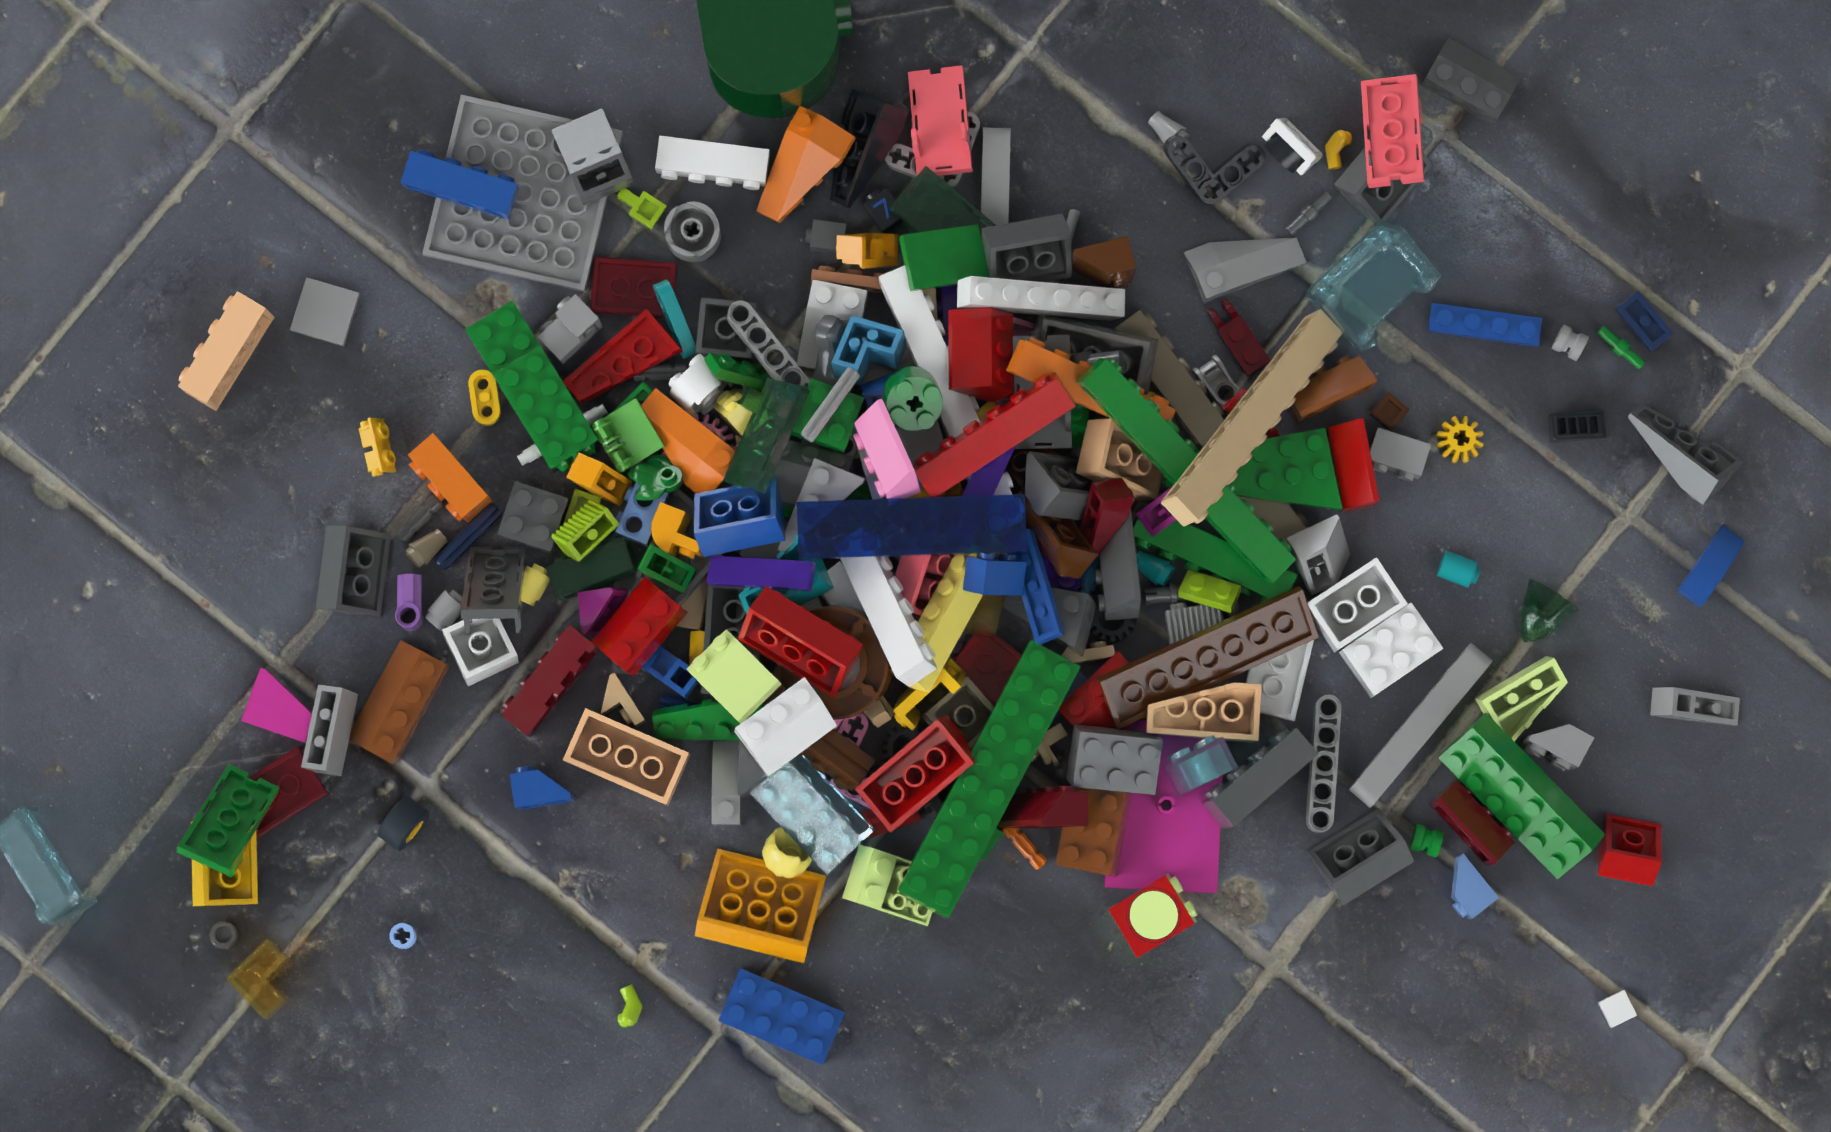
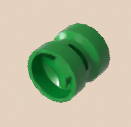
M1416 823L1410 839L1409 850L1414 852L1425 850L1428 856L1437 858L1442 845L1444 831L1438 829L1430 831L1425 825Z

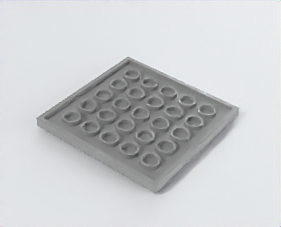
M461 95L446 158L460 161L462 163L461 166L471 169L472 166L481 167L488 171V175L498 177L499 174L515 179L514 183H517L519 187V192L509 220L436 198L422 253L423 256L585 292L608 196L583 205L551 130L573 121V119ZM611 128L620 147L623 131Z

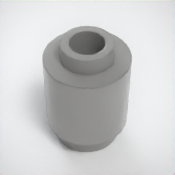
M454 589L451 592L444 590L429 607V613L425 618L440 631L451 626L461 615L462 596Z

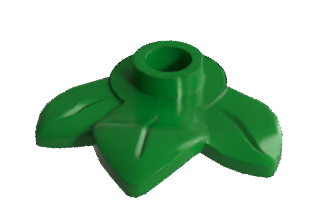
M650 455L648 463L637 464L628 471V476L638 484H641L636 494V499L642 501L658 499L664 492L676 491L681 486L683 480L681 470L671 465L670 460L663 455Z

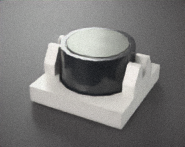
M1277 118L1262 136L1268 141L1264 145L1265 148L1291 173L1297 171L1300 175H1303L1323 157V153L1287 118Z

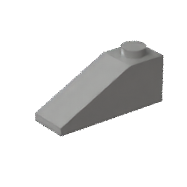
M1676 687L1653 688L1650 716L1738 726L1740 698Z
M713 741L712 825H741V797L738 795L739 741Z

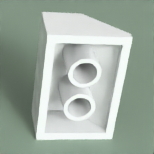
M804 677L738 725L734 732L769 777L837 725L820 697Z

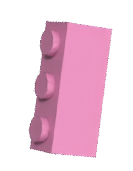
M879 399L854 423L857 433L853 434V438L858 449H864L868 456L863 458L869 474L875 472L878 481L874 482L880 498L886 496L889 505L921 491L915 470L883 400Z

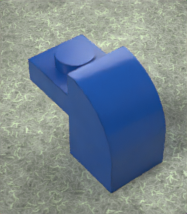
M661 646L657 648L642 667L685 699L689 697L699 683L686 670L689 665Z

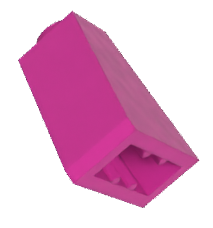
M260 668L241 721L306 743L312 711L270 671Z

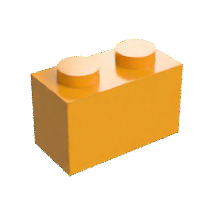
M578 453L566 477L595 496L601 497V499L617 506H621L629 486L633 483L606 464L581 453Z

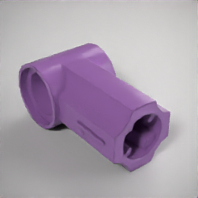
M402 574L397 576V609L395 618L398 624L406 631H416L423 624L422 575ZM407 611H415L416 619L412 623H404L403 615Z

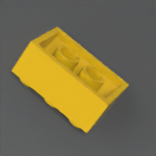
M256 831L246 845L243 862L239 864L232 878L192 860L193 906L258 904Z

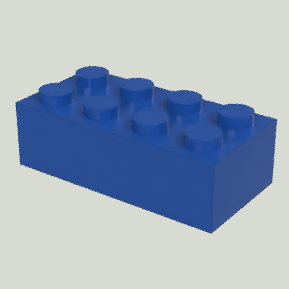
M740 968L718 1021L823 1065L845 1012Z

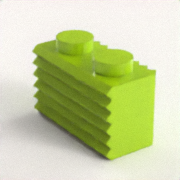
M588 500V503H584V507H580V511H576V515H572V518H568V522H564V526H560V530H556V534L552 533V539L565 555L580 562L619 526V523L607 507L593 500Z

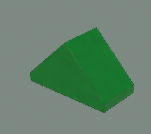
M650 544L638 570L647 577L684 594L696 568Z

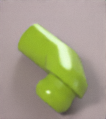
M633 984L620 990L626 1005L622 1014L618 1015L617 1020L619 1025L624 1028L633 1026L638 1021L642 1011V1003Z

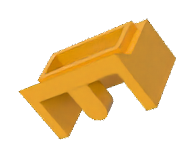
M871 232L837 235V259H842V263L859 264L862 269L898 266V234Z

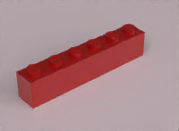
M1056 372L1050 376L1048 373L1042 375L1035 380V386L1029 390H1019L1010 397L1011 401L1003 407L1001 405L993 407L986 413V418L980 422H977V420L970 422L962 429L963 433L955 438L953 436L947 437L939 444L940 448L931 454L927 451L915 459L916 463L913 465L915 474L932 499L1075 407L1074 399Z

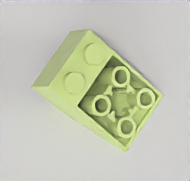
M859 844L842 896L843 899L928 926L932 915L931 910L896 892L912 861Z

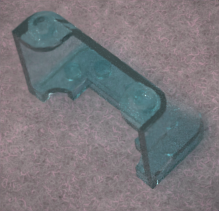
M1381 222L1370 229L1308 289L1306 297L1317 310H1323L1343 332L1342 335L1357 350L1364 352L1373 347L1377 342L1378 332L1375 327L1412 292L1427 293L1431 291L1442 275L1404 228L1388 222Z

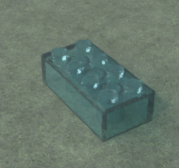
M803 755L801 757L796 756L769 777L766 776L750 794L828 875L869 837L875 829L820 772L812 768L811 762Z

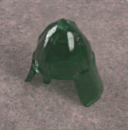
M1529 579L1519 614V631L1522 641L1537 642L1550 636L1566 620L1578 612L1579 609L1553 589L1538 581Z

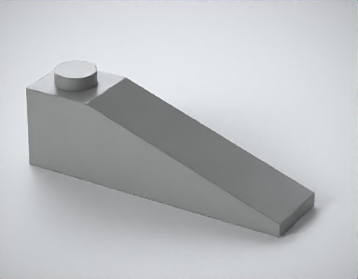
M1296 237L1209 242L1183 253L1204 304L1307 263Z

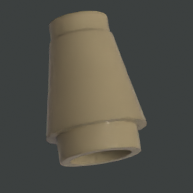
M436 529L408 544L409 548L405 550V553L417 568H420L422 565L427 566L448 541L442 532Z

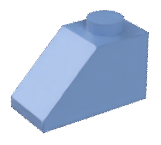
M1464 853L1455 857L1451 898L1455 903L1452 906L1462 918L1467 916L1468 919H1473L1499 897Z

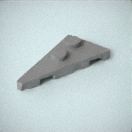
M814 458L786 527L785 541L780 542L778 550L785 551L796 540L795 536L800 531L806 534L835 507L840 505L853 491L861 486L866 478Z

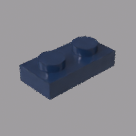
M1639 291L1615 309L1649 352L1653 351L1674 334Z

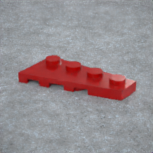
M645 309L563 380V383L578 401L583 404L682 352V349L653 315Z

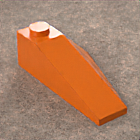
M799 106L786 129L756 212L778 223L783 221L803 201V196L814 185L818 186L823 181L822 177L833 167L836 169L843 162L856 138L824 116Z
M657 388L641 405L665 445L662 449L673 466L681 470L683 475L682 481L694 493L718 489L742 460V456Z

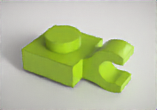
M624 188L617 195L619 201L632 207L628 213L629 216L651 230L667 208V205L645 191L638 197Z

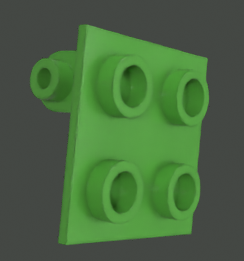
M637 398L608 416L597 420L591 426L620 474L665 446Z

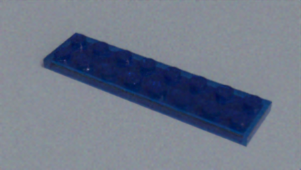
M1025 494L796 502L798 560L1027 551Z

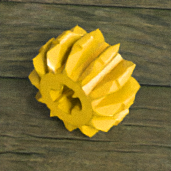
M1456 416L1451 418L1452 425L1445 421L1441 426L1446 432L1438 431L1436 434L1438 438L1444 439V441L1437 443V448L1446 447L1447 449L1443 452L1442 456L1446 458L1450 453L1453 454L1452 463L1458 461L1459 455L1463 463L1469 461V455L1476 458L1479 453L1475 448H1482L1484 445L1483 442L1476 440L1484 435L1483 431L1474 432L1478 423L1475 421L1468 426L1467 416L1462 418L1461 424ZM1458 434H1462V439L1466 441L1461 446L1457 445L1458 440L1454 439Z

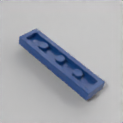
M1432 303L1427 332L1538 347L1542 318Z
M1027 529L1006 538L1008 552L1015 554L1016 560L1027 562L1023 594L1021 596L1035 643L1041 645L1065 635L1034 530Z

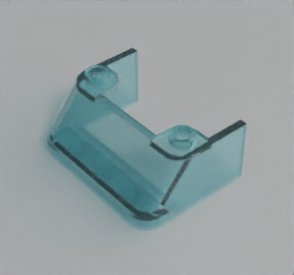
M23 804L0 822V851L3 852L37 907L34 909V913L42 924L47 922L50 926H61L98 901L95 897L83 896L35 818V816L42 813L41 809Z

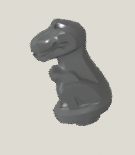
M824 315L816 325L815 338L818 345V354L814 371L815 380L834 386L839 380L834 377L831 362L849 319L834 315ZM854 384L849 392L854 393L858 385Z

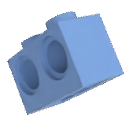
M636 482L635 486L630 485L624 501L628 503L624 512L619 511L616 516L619 526H617L615 532L621 537L649 547L653 538L651 525L660 502L667 504L670 496L667 492H664L660 498L654 499L650 506L642 507L636 499V494L641 484ZM632 519L641 520V530L636 533L629 532L627 529L629 521Z

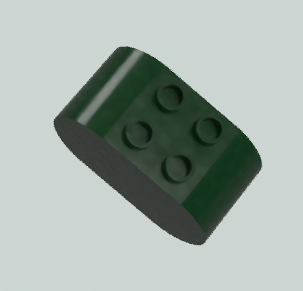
M696 0L704 49L713 86L718 95L734 109L758 118L789 117L795 115L799 106L806 109L812 107L830 89L839 69V37L853 35L849 0Z

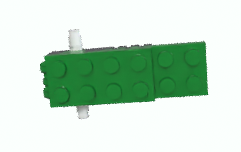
M513 300L465 329L535 443L522 451L523 453L517 455L522 466L543 456L553 473L558 470L568 473L578 453L591 458L595 456V448L601 443L590 426L603 418L608 412L603 404H601L597 408L594 407L582 414Z

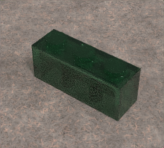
M620 536L604 540V545L594 548L580 562L568 556H561L554 559L552 565L546 567L555 597L562 602L577 597L578 592L595 590L638 572V565L630 541L623 537L620 538Z

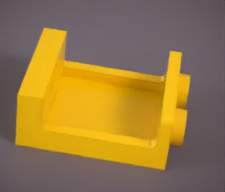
M950 656L930 692L941 682L952 694L962 686L966 673ZM908 688L898 697L893 712L895 713L896 721L902 727L906 728L908 726L912 731L917 727L921 712L915 705L928 692Z

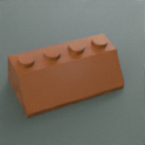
M400 640L353 725L349 740L396 765L450 666Z

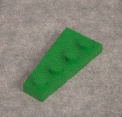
M714 699L702 700V704L690 706L687 703L653 711L654 738L740 740L734 732L740 723ZM764 702L749 717L762 709Z

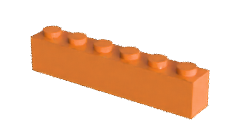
M1030 337L1029 341L1019 340L1007 367V372L1031 383H1034L1035 380L1048 373L1050 376L1056 372L1075 403L1110 418L1076 383L1092 366L1091 364L1081 360L1079 364H1076L1069 360L1071 355L1055 349L1054 353L1044 349L1045 343ZM1141 388L1140 394L1146 401L1151 399L1161 409L1159 414L1165 421L1167 419L1172 421L1176 409L1168 406L1170 401L1154 395L1152 399L1144 395L1145 389Z

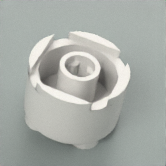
M701 354L696 355L690 361V367L683 374L677 373L668 383L671 387L670 396L693 418L697 416L696 413L701 412L705 415L711 411L717 403L716 399L725 392L724 388L727 384L730 388L733 385V382L716 378L704 360L706 357H703Z

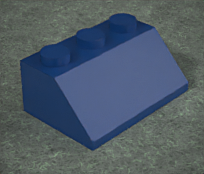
M776 477L694 494V536L703 557L785 541V517Z

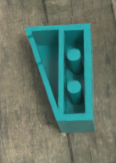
M800 531L795 536L796 540L776 557L780 560L812 561L816 563L812 591L773 589L799 606L834 588L815 540ZM746 587L739 594L746 615L749 607L762 592V588Z

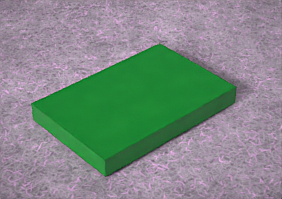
M978 224L904 234L899 237L910 291L958 285V280L969 276L989 277Z

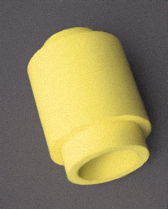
M535 563L532 568L529 566L525 567L521 601L533 607L536 601H540L551 580L550 577L546 576L549 570Z

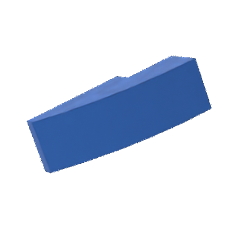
M1721 525L1676 592L1698 608L1703 606L1734 561L1745 541Z

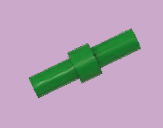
M1605 325L1597 332L1602 339L1613 347L1612 351L1619 357L1623 356L1638 370L1645 364L1646 361L1630 348L1631 344L1624 338L1619 339Z

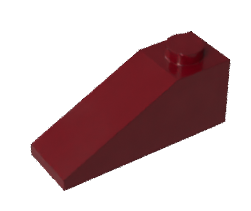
M1123 478L1091 484L1080 530L1098 555L1129 517L1131 506L1134 503L1133 491L1128 488Z

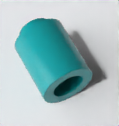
M1445 550L1436 576L1468 588L1470 583L1476 584L1481 569L1477 568V561Z

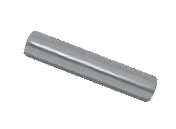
M848 367L806 424L801 432L805 439L810 442L816 439L856 383L860 375L854 369Z

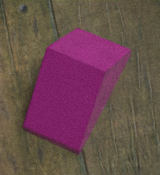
M1170 489L1136 514L1151 537L1177 521L1160 503Z
M609 587L578 592L581 632L584 635L596 636L621 606L629 591L626 588Z

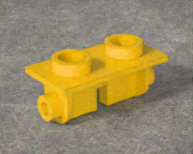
M368 418L367 421L360 422L361 428L358 430L363 448L371 446L373 448V451L364 453L368 472L372 473V477L381 476L383 472L395 473L396 458L391 450L388 438L389 428L384 418Z

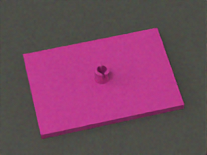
M1138 720L1132 723L1126 730L1146 732L1147 721ZM1158 734L1163 739L1155 795L1130 793L1132 795L1116 877L1105 875L1104 887L1143 889L1169 873L1171 878L1177 877L1184 891L1182 892L1217 894L1220 824L1202 802L1207 799L1205 793L1214 785H1219L1223 781L1224 740Z

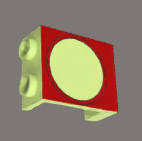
M1169 873L1108 909L1137 958L1197 922L1195 917L1198 913L1190 900L1185 902L1180 893L1184 891L1176 876L1171 878Z

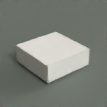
M1621 990L1598 1002L1610 1028L1637 1016L1625 990Z

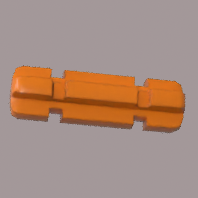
M1003 828L1002 832L1008 839L1011 838L1013 840V845L1026 859L1029 858V863L1036 870L1040 869L1047 862L1045 856L1041 852L1038 853L1036 851L1037 847L1023 832L1019 831L1020 828Z

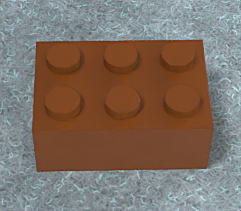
M1077 787V792H1088V826L1062 828L1056 865L1116 877L1132 794Z

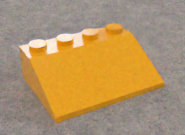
M717 848L698 915L695 936L804 963L826 875L805 870L804 873L797 877H779L766 867L765 861L762 859Z

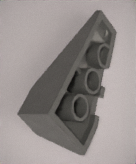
M1644 404L1628 416L1629 420L1678 485L1693 500L1700 502L1702 505L1720 491L1743 463L1720 444L1712 441L1709 445L1696 438L1697 432L1691 429L1685 431L1675 427L1672 419Z

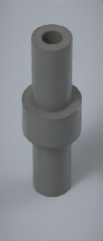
M1324 191L1311 204H1306L1299 211L1300 214L1285 230L1293 236L1307 222L1311 223L1318 217V212L1333 199L1327 191Z

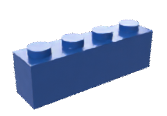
M420 149L418 153L410 151L401 179V184L404 188L507 220L510 219L519 192V187L517 183H514V178L503 174L494 177L488 175L486 169L478 166H472L471 169L462 167L460 161L452 158H446L445 161L435 158V154Z

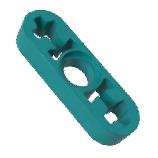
M666 279L654 284L655 295L673 339L682 349V352H680L681 356L685 359L695 355V342L670 283Z

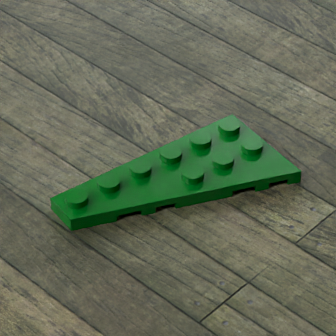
M1325 428L1266 439L1261 445L1252 450V458L1245 465L1239 467L1236 471L1238 476L1231 482L1237 490L1234 493L1236 496L1285 504H1300L1307 507L1329 508L1337 511L1342 510ZM1163 474L1165 486L1167 488L1174 486Z

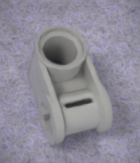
M1213 355L1211 361L1200 368H1193L1192 373L1196 380L1199 379L1205 386L1211 400L1215 401L1224 410L1222 406L1228 401L1221 400L1218 392L1227 389L1235 396L1239 390L1217 355Z

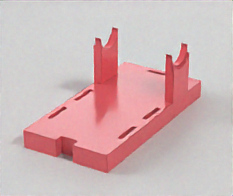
M963 66L941 68V73L931 74L930 69L908 72L913 126L911 128L912 150L915 156L918 179L973 172ZM959 87L962 88V97H963V99H960V89H959ZM914 94L916 97V105H914ZM962 113H964L965 124L962 122ZM916 119L918 120V130L916 128Z
M1417 75L1361 81L1368 187L1391 186V180L1401 179L1402 184L1425 182L1421 125L1423 123L1422 103L1418 92ZM1415 123H1417V134L1415 130ZM1368 129H1370L1371 141L1368 138ZM1417 149L1419 151V160H1417ZM1370 154H1372V165H1371V166H1370Z

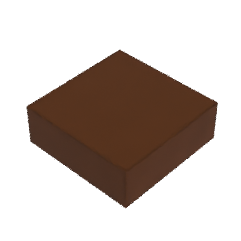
M1387 392L1370 415L1389 431H1392L1409 411V408Z

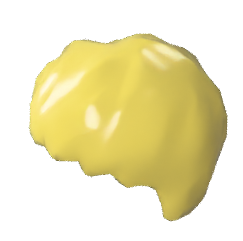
M781 826L775 829L766 839L762 850L766 867L779 877H797L804 873L812 861L813 851L808 842L794 832L785 831Z

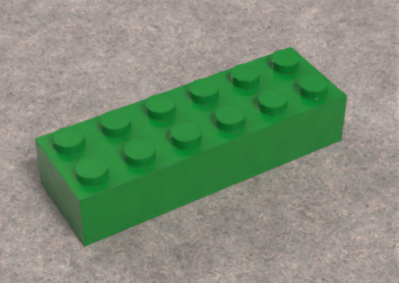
M1487 713L1483 714L1458 736L1438 757L1557 879L1593 851L1605 835Z

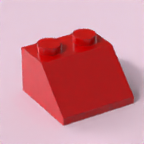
M1606 813L1603 826L1605 835L1601 839L1598 853V875L1653 886L1662 863V824Z

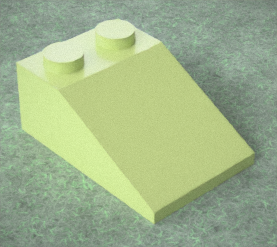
M727 629L717 636L712 644L701 655L697 656L686 669L740 724L781 685Z

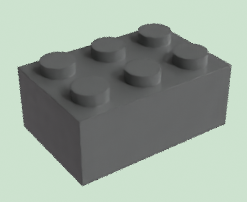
M1074 724L1066 780L1071 786L1155 795L1163 739L1158 734L1146 733L1145 731L1117 730L1116 728Z

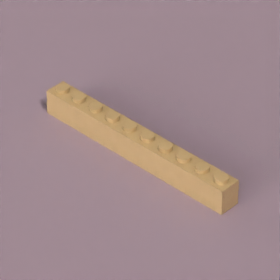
M1322 309L1303 318L1160 502L1183 527L1193 522L1198 524L1206 518L1209 513L1207 511L1209 506L1216 503L1223 496L1222 489L1225 485H1229L1238 476L1236 471L1252 458V450L1266 440L1267 435L1265 433L1268 429L1273 428L1279 423L1282 418L1280 416L1282 411L1288 409L1295 402V394L1309 384L1310 380L1308 377L1322 367L1324 364L1322 359L1325 355L1330 354L1338 346L1336 341L1343 332Z

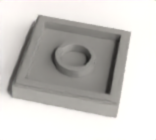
M306 277L290 330L344 347L361 294Z

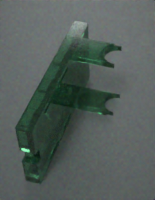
M927 166L922 169L890 207V210L903 220L900 226L906 228L910 233L978 224L982 240V228L988 226L979 219H982L990 227L996 226ZM915 184L916 187L910 192L908 196H906L905 194ZM958 201H960V202L963 203L967 208H969V209L971 210V212H970L969 210H967L963 205H961Z
M767 378L761 394L741 383L744 389L743 396L740 400L734 402L752 412V415L723 479L724 482L740 488L746 487L752 491L764 494L767 491L810 390L801 385Z

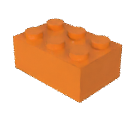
M434 433L408 454L412 460L408 465L422 480L428 478L431 481L427 485L440 501L446 498L449 503L445 507L459 522L464 519L468 524L471 523L489 504L494 503Z

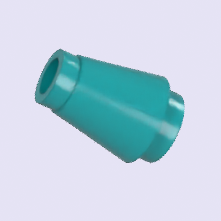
M1139 551L1136 554L1138 570L1156 586L1158 584L1163 587L1166 586L1175 571V567L1170 565V561Z

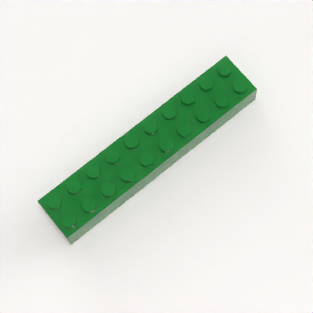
M1032 640L1027 643L971 749L975 763L955 779L899 885L897 893L946 919L950 917L1081 666Z

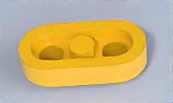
M477 370L472 373L468 381L472 413L478 423L490 426L495 424L501 416L497 381L490 371ZM486 380L488 381V387L483 390L479 389V382ZM487 407L491 408L492 414L488 417L483 416V410Z

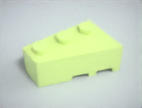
M1545 656L1475 697V700L1483 714L1487 713L1515 741L1525 729H1528L1535 717L1542 709L1549 705L1568 681L1555 658Z

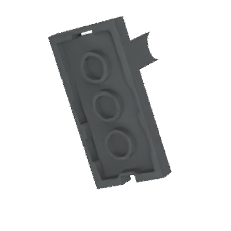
M1036 335L1013 336V354L1019 340L1029 341L1030 337L1036 339ZM1047 335V341H1041L1046 344L1044 349L1054 353V350L1058 349L1070 355V335ZM1014 375V394L1017 392V384H1020V390L1024 389L1025 391L1035 386L1034 383ZM1071 410L1018 443L1015 449L1072 448ZM1035 443H1052V445H1035Z
M492 546L470 547L461 603V619H464L466 634H471L472 619L515 618L516 634H520L523 618L521 594L526 563V546H503V549L493 550Z

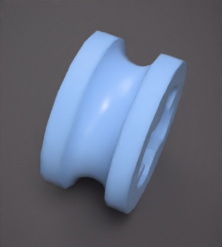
M405 923L395 925L390 931L391 943L401 949L412 947L417 939L415 929ZM401 928L405 932H410V939L406 938L408 942L405 944L401 940H396V933L400 934L398 930Z

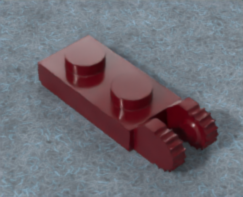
M1225 298L1221 301L1224 311L1231 318L1230 322L1224 325L1219 314L1212 307L1207 310V314L1217 328L1216 332L1244 374L1248 377L1271 360L1241 315L1238 316L1230 301Z

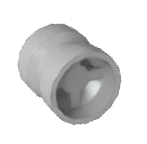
M1564 324L1556 336L1551 349L1558 353L1566 352L1568 358L1577 361L1589 336L1583 333L1575 334L1571 327Z

